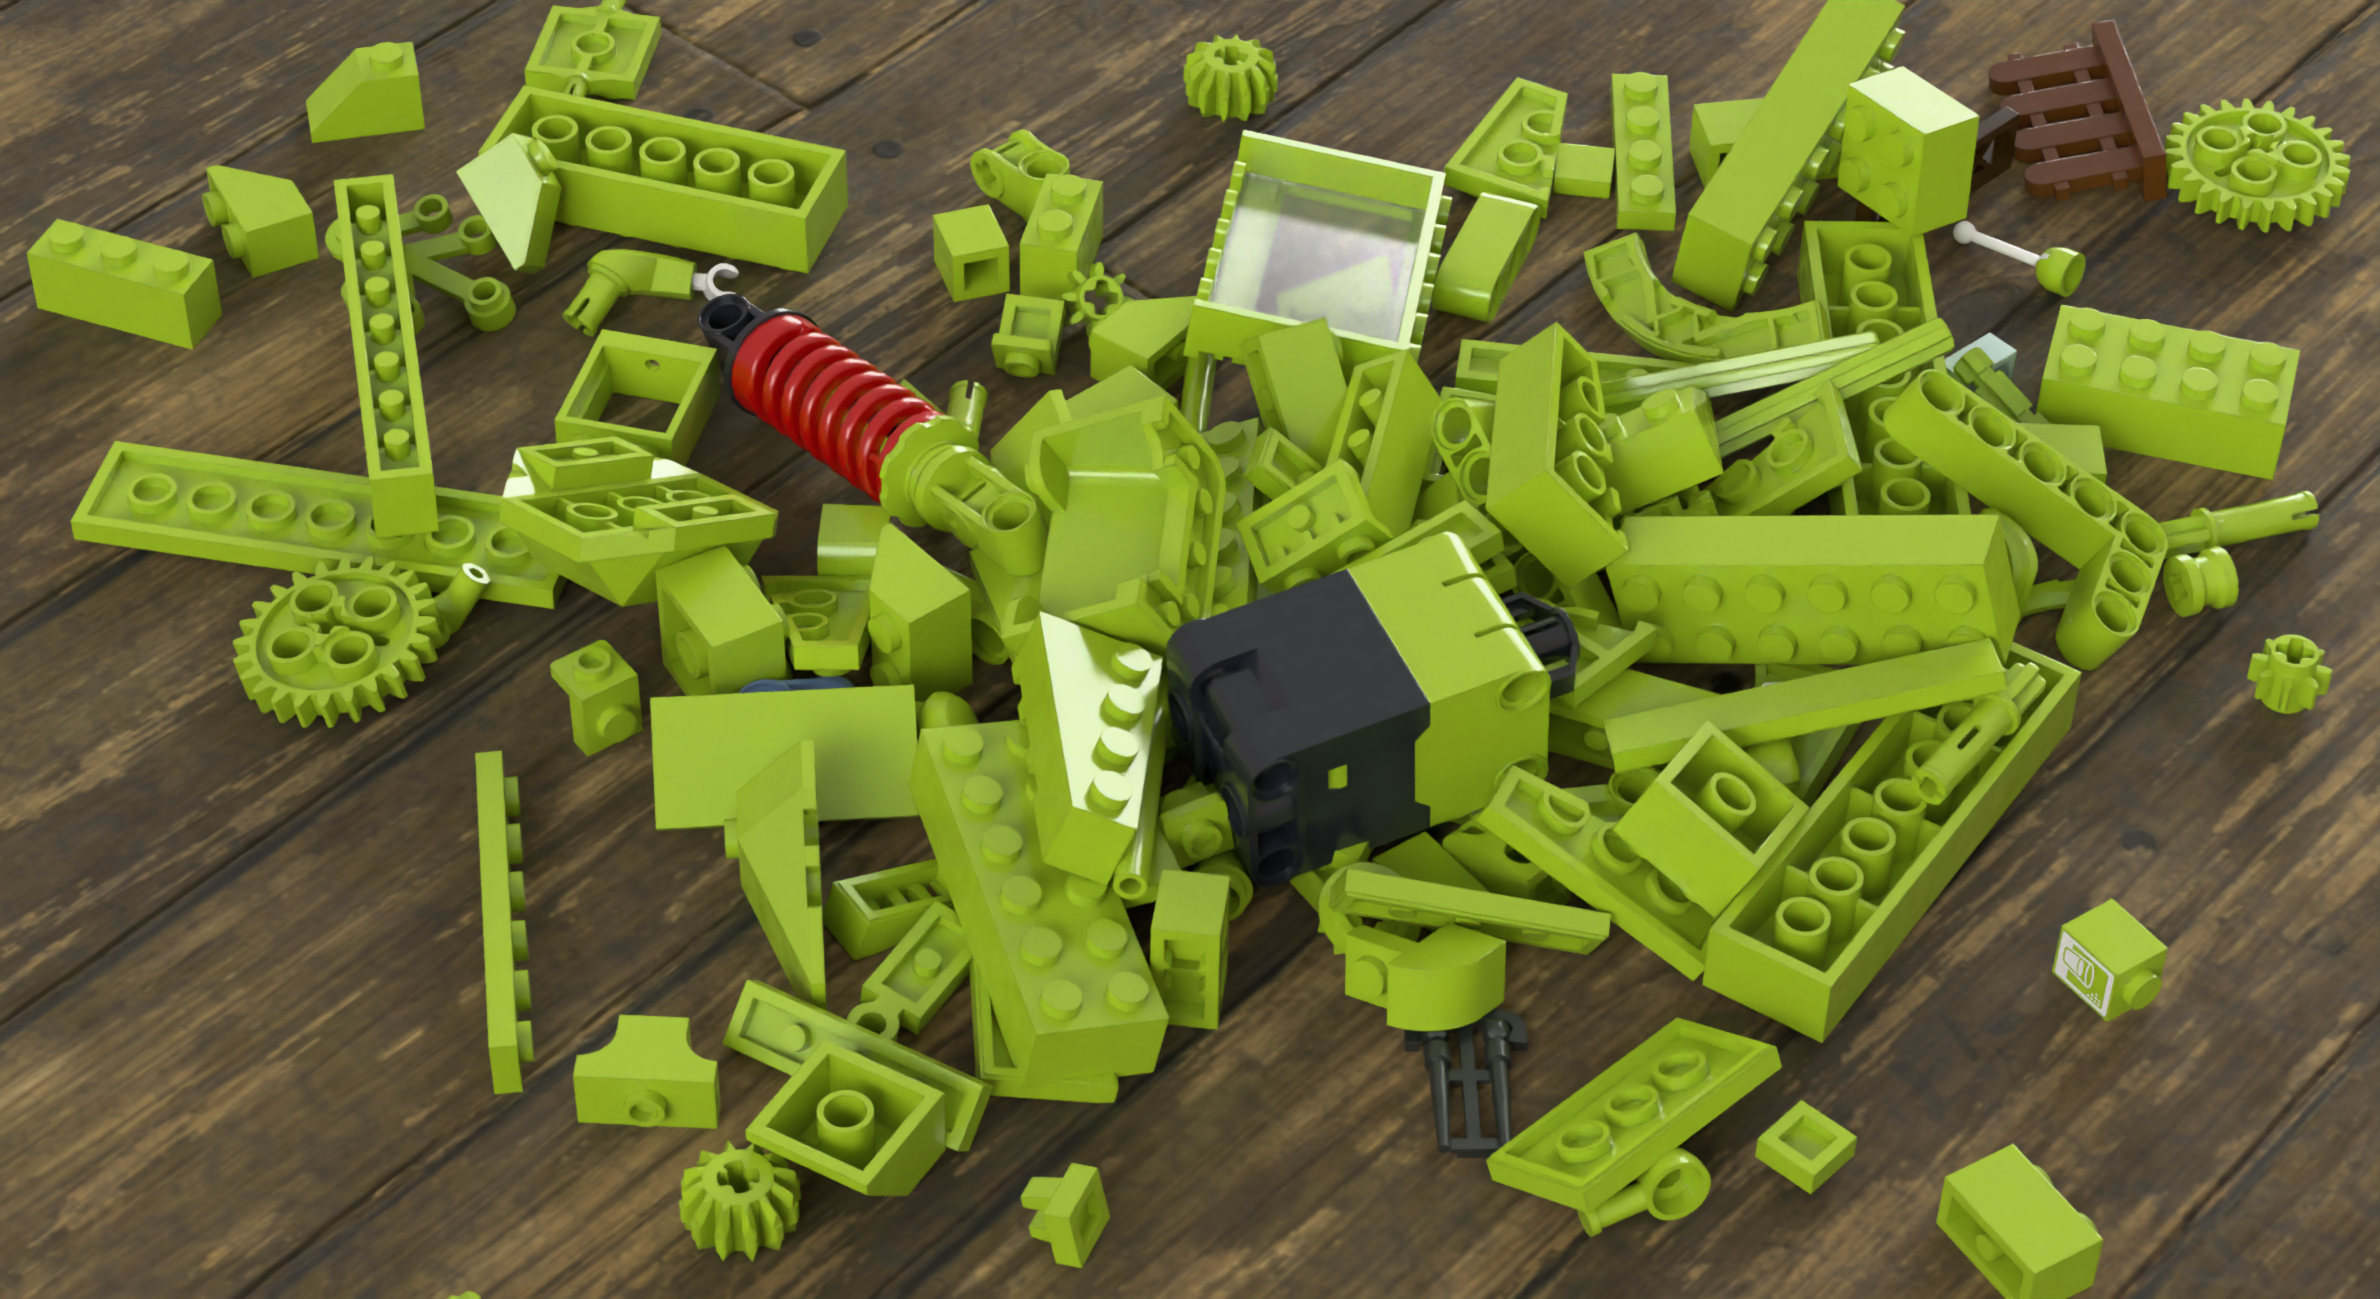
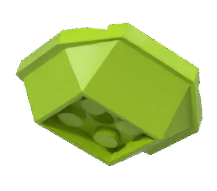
M613 436L516 448L512 470L502 496L499 522L516 530L535 562L625 607L658 602L655 570L722 545L727 546L741 566L748 565L764 539L772 538L776 535L779 511L699 472L669 459L654 457L653 454L639 448V446Z

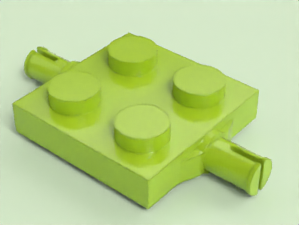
M602 0L601 5H598V7L585 8L553 5L524 70L526 86L585 98L588 95L612 100H635L661 37L660 17L632 14L624 11L623 7L627 0Z

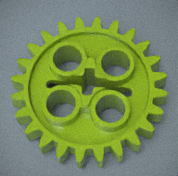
M2246 98L2243 99L2241 108H2234L2231 103L2224 99L2221 100L2218 111L2202 104L2200 105L2198 115L2185 112L2182 123L2174 122L2172 124L2170 135H2166L2164 145L2166 175H2169L2167 187L2169 189H2180L2178 197L2180 202L2196 200L2195 213L2197 214L2210 210L2217 212L2215 222L2218 224L2231 217L2237 219L2238 229L2244 230L2249 222H2257L2263 232H2268L2270 223L2277 222L2284 230L2291 231L2294 219L2309 227L2312 226L2314 215L2323 218L2329 217L2331 206L2339 207L2342 195L2346 193L2351 171L2348 169L2350 155L2342 154L2343 141L2330 140L2332 135L2330 127L2314 129L2316 117L2309 116L2298 120L2294 118V107H2289L2280 113L2274 111L2272 101H2267L2262 109L2254 108L2252 102Z
M347 556L342 558L337 570L328 571L322 561L318 562L315 568V576L308 579L298 571L293 572L294 586L289 589L272 585L270 589L274 600L271 603L255 601L252 607L257 618L241 620L239 625L244 636L233 640V645L238 654L233 659V663L249 700L256 699L259 709L263 714L274 710L281 723H285L297 714L302 728H307L318 715H323L327 727L331 728L334 727L341 713L348 712L350 718L356 723L360 721L362 708L371 705L380 713L385 711L383 697L388 694L403 699L406 698L408 694L403 684L405 680L424 681L426 677L421 664L437 661L438 657L433 645L443 642V636L439 625L443 622L426 582L419 584L414 570L411 569L401 574L396 561L393 560L378 570L373 556H368L359 568H352Z

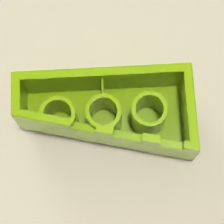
M1039 611L1011 669L1014 684L1020 685L1022 699L1018 705L1020 725L1027 727L1030 746L1025 756L1028 773L1035 774L1037 791L1033 797V805L1042 861L1048 865L1107 885L1138 826L1163 657L1148 652L1139 645L1124 643Z

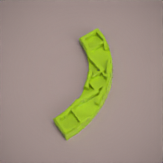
M1637 232L1583 252L1587 273L1595 293L1614 322L1634 342L1648 352L1665 360L1699 364L1830 338L1827 314L1819 299L1774 311L1746 312L1744 315L1735 318L1718 315L1714 309L1696 305L1679 296L1672 295L1655 277L1647 258L1645 244Z

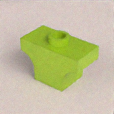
M619 1015L616 1034L607 1046L590 1054L577 1055L573 1082L579 1123L718 1129L721 1111L717 1061L704 1059L692 1051L689 1018Z

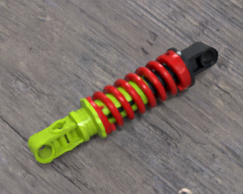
M739 294L718 296L702 307L697 318L698 324L709 347L717 349L718 365L724 371V384L727 394L738 408L747 414L757 416L760 420L773 426L777 432L791 439L795 445L809 452L813 458L827 465L834 473L847 479L851 485L865 492L869 498L881 504L889 515L899 517L900 522L905 526L923 527L928 524L939 531H951L965 546L977 549L1003 568L1006 573L1013 576H1028L1043 569L1049 531L1034 497L1009 482L1000 471L991 466L989 460L984 455L978 452V440L970 428L962 427L956 418L936 411L933 405L921 398H917L914 392L897 384L895 379L878 371L876 366L860 358L857 353L841 345L835 338L822 333L818 325L810 317L796 309L778 308L764 313Z

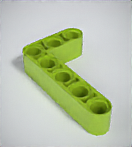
M1928 369L1922 371L1885 410L1883 420L1887 431L1905 449L1990 508H1995L2010 517L2026 533L2079 569L2057 627L2055 640L2064 658L2072 665L2088 671L2099 668L2133 637L2140 627L2168 548V540L2164 530L2150 515L1951 376L1940 370Z

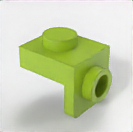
M1006 293L999 333L993 334L991 343L996 367L1003 368L1011 375L1024 378L1035 377L1038 373L1055 375L1067 312L1065 300Z
M596 641L550 664L552 678L569 695L574 743L587 757L643 731L638 674L607 641Z

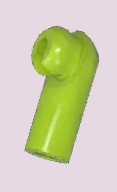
M464 563L447 590L433 598L443 622L439 625L443 642L433 645L434 649L444 646L448 642L450 635L460 629L489 584V575L479 566L472 563Z

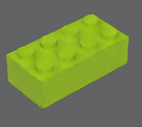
M2061 305L2042 378L2036 414L2040 412L2050 424L2100 426L2102 444L2106 448L2273 480L2286 427L2300 350L2281 347L2270 342H2255L2223 336L2212 331H2197L2160 324L2150 319L2139 320L2103 313L2092 308Z

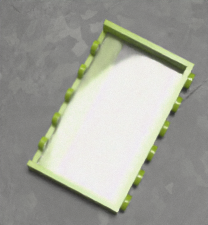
M1243 130L1238 159L1234 162L1230 186L1226 190L1221 218H1218L1213 245L1209 249L1204 277H1201L1197 298L1193 302L1183 355L1198 358L1200 351L1215 354L1214 359L1223 361L1225 356L1232 358V363L1245 365L1240 344L1263 334L1326 317L1329 330H1333L1338 335L1343 348L1344 360L1341 369L1347 388L1356 365L1408 349L1416 363H1418L1452 197L1441 195L1446 173Z

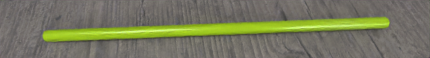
M1200 351L1198 358L1187 356L1180 405L1181 414L1199 435L1208 431L1217 359H1214L1215 354ZM1162 668L1138 826L1115 869L1114 891L1120 897L1128 900L1143 897L1148 889L1170 722V710L1167 700V691L1169 690L1167 669Z

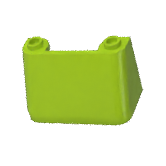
M1161 395L1033 431L1029 460L1026 462L1024 469L1025 479L1030 491L1035 496L1040 497L1052 512L1039 599L1036 601L1031 596L1012 599L1007 604L1005 615L1001 619V640L1016 655H1018L1039 611L1124 643L1139 645L1148 652L1162 656L1161 668L1167 669L1166 647L1172 634L1182 625L1192 620L1209 618L1211 616L1226 495L1224 472L1212 448L1166 395Z

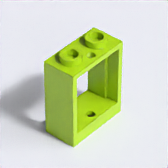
M602 329L554 420L557 443L616 436L639 446V448L653 454L654 457L669 459L686 466L720 396L717 349ZM649 360L657 361L659 366L653 365ZM612 393L680 404L666 433L598 421Z

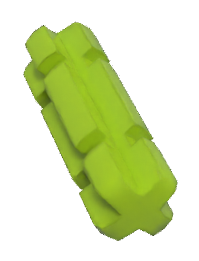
M1975 347L1969 350L1954 365V373L1967 387L1973 384L1977 388L1974 392L1976 395L2016 423L2050 424L2040 412L2034 415L2029 410L2033 404L2001 369L1997 373L1992 370L1991 367L1994 362L1981 348Z

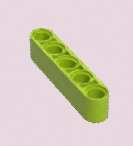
M1458 397L1447 398L1437 406L1431 419L1433 441L1463 498L1493 523L1485 508L1495 402ZM1502 532L1505 551L1501 553L1515 568L1517 586L1512 588L1515 594L1523 592L1532 597L1549 600L1557 606H1576L1600 612L1599 624L1623 629L1619 614L1596 572L1568 589L1510 532Z

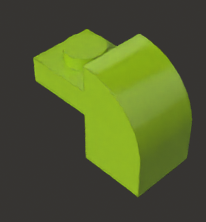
M1450 922L1419 943L1361 924L1346 934L1345 995L1386 1008L1387 1025L1412 1031H1442L1466 1026L1479 1020L1504 1002L1506 941Z

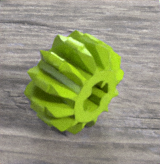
M1238 34L1232 39H1223L1219 35H1215L1212 43L1198 42L1196 43L1195 51L1187 55V61L1184 65L1183 82L1186 83L1185 93L1188 96V104L1192 107L1200 108L1202 117L1218 115L1221 116L1224 123L1229 117H1237L1242 121H1247L1249 113L1265 114L1267 104L1274 101V95L1278 89V74H1276L1273 51L1261 48L1259 40L1242 41Z
M727 1139L721 1154L718 1155L701 1150L699 1160L696 1163L697 1167L684 1169V1178L681 1181L682 1200L679 1201L680 1219L685 1225V1230L691 1231L692 1239L695 1241L698 1250L715 1246L716 1252H718L722 1261L734 1251H744L753 1262L758 1247L764 1246L780 1250L784 1233L796 1231V1223L800 1217L798 1203L801 1200L800 1181L796 1178V1172L788 1169V1162L785 1161L784 1157L774 1152L764 1155L762 1147L754 1143L746 1150H736Z

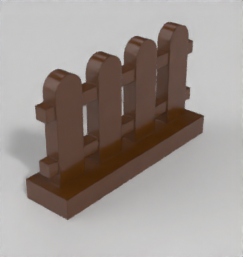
M2114 19L2092 23V46L2079 48L2076 42L2063 45L2064 51L2026 58H2023L2022 53L2008 55V61L1996 63L1989 69V88L1992 92L1998 95L2017 94L2002 100L2000 110L2007 106L2020 114L2017 129L2030 127L2016 133L2013 151L2014 158L2024 163L2042 161L2041 163L2029 166L2024 172L2025 190L2029 195L2034 197L2055 196L2056 201L2071 199V192L2110 185L2113 186L2114 191L2128 189V182L2137 181L2144 202L2167 198L2166 153ZM2086 116H2087V118H2082V119L2071 120V121H2066V122H2060V123H2054V124H2049V125H2047L2048 123L2059 122V121L2070 120V119L2081 118V117H2086ZM2100 151V152H2096V153H2090V154H2085V155H2079V156H2074V157H2068V158L2060 159V157H2066V156L2077 155V154H2082V153Z

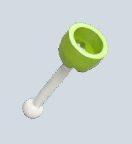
M1968 221L1957 223L1953 229L1954 239L1961 244L1974 242L2035 266V276L2041 286L2060 296H2070L2077 289L2083 277L2086 265L2085 256L2072 249L2053 247L2047 249L2039 256L1980 233Z

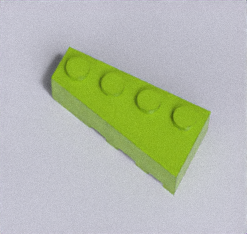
M1555 322L1499 360L1485 509L1491 521L1498 529L1504 533L1510 532L1555 577L1570 589L1627 553L1628 547L1626 535L1619 529H1613L1612 517L1621 512L1618 491L1613 487L1607 489L1604 469L1613 464L1611 445L1607 443L1601 429L1598 427V425L1606 421L1597 361L1558 322Z

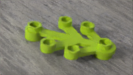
M438 194L422 197L415 204L414 211L399 214L401 237L422 231L427 234H438L448 229L453 221V215L447 200ZM439 212L438 214H436V215H434V216L427 217V216L430 215L431 213ZM475 215L465 219L460 224L456 233L403 245L414 334L420 332L425 325V316L416 298L414 279L464 303L471 323L479 330L496 331L504 328L513 320L516 306L509 288L504 283L492 277H483L474 281L435 262L468 253L471 255H483L490 252L496 246L497 240L482 215ZM336 219L326 232L325 242L330 254L343 263L339 222ZM478 233H484L479 237L471 238ZM345 281L341 287V295L349 310Z

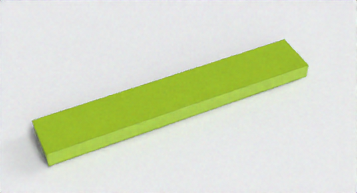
M1987 638L1602 720L1615 773L1620 774L1670 763L1707 720L1737 746L1742 748L2001 693L2007 690L2003 666L1991 639Z

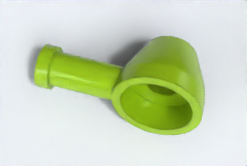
M1677 1147L1664 1154L1657 1163L1638 1176L1635 1184L1621 1189L1590 1214L1577 1210L1583 1228L1590 1237L1602 1233V1229L1647 1209L1654 1217L1660 1220H1676L1689 1215L1703 1203L1710 1190L1711 1177L1708 1170L1697 1157L1689 1151Z

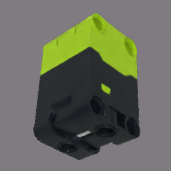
M1441 533L1422 543L1209 618L1192 620L1182 625L1172 634L1166 647L1169 689L1167 691V700L1170 710L1171 736L1196 782H1202L1204 786L1213 784L1226 802L1234 849L1253 883L1259 887H1275L1291 880L1293 877L1331 864L1335 851L1369 841V849L1445 821L1461 818L1470 812L1483 808L1500 778L1512 765L1544 780L1549 769L1550 699L1574 691L1577 663L1581 652L1580 642L1575 626L1565 610L1558 606L1552 607L1523 592L1501 599L1463 539L1456 533ZM1527 618L1534 621L1521 627L1516 623ZM1562 660L1569 663L1548 672L1545 669V666Z

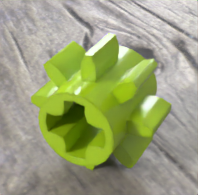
M1102 262L1091 265L1089 279H1086L1077 270L1069 272L1067 278L1074 287L1070 292L1056 297V300H1065V304H1067L1071 314L1064 323L1066 327L1078 322L1086 324L1088 338L1098 321L1110 316L1125 302L1134 301L1130 297L1123 296L1120 285L1126 278L1124 273L1113 278L1104 276ZM1095 290L1097 297L1105 298V307L1095 311L1094 304L1085 302V293Z
M2283 635L2274 641L2270 638L2266 639L2263 653L2252 654L2247 679L2257 682L2254 697L2261 699L2268 708L2279 713L2292 714L2300 712L2304 708L2314 709L2317 695H2327L2332 675V669L2322 666L2325 651L2318 649L2311 640L2299 635Z

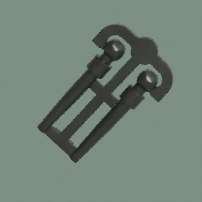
M1493 1009L1479 1020L1455 1029L1422 1031V1033L1421 1031L1404 1029L1405 1052H1419V1047L1423 1043L1425 1044L1423 1047L1424 1067L1429 1071L1431 1100L1438 1151L1441 1153H1448L1450 1151V1154H1457V1158H1489L1492 1153L1511 1141V1092L1509 1069L1512 1067L1511 1045L1513 1046V1051H1527V1029L1524 1021L1511 1011ZM1480 1028H1483L1482 1037L1485 1044L1483 1050L1486 1069H1476L1473 1035ZM1450 1032L1458 1036L1460 1069L1449 1070L1452 1066L1451 1047L1448 1043ZM1491 1079L1498 1138H1481L1477 1084H1490ZM1449 1085H1462L1466 1138H1450Z

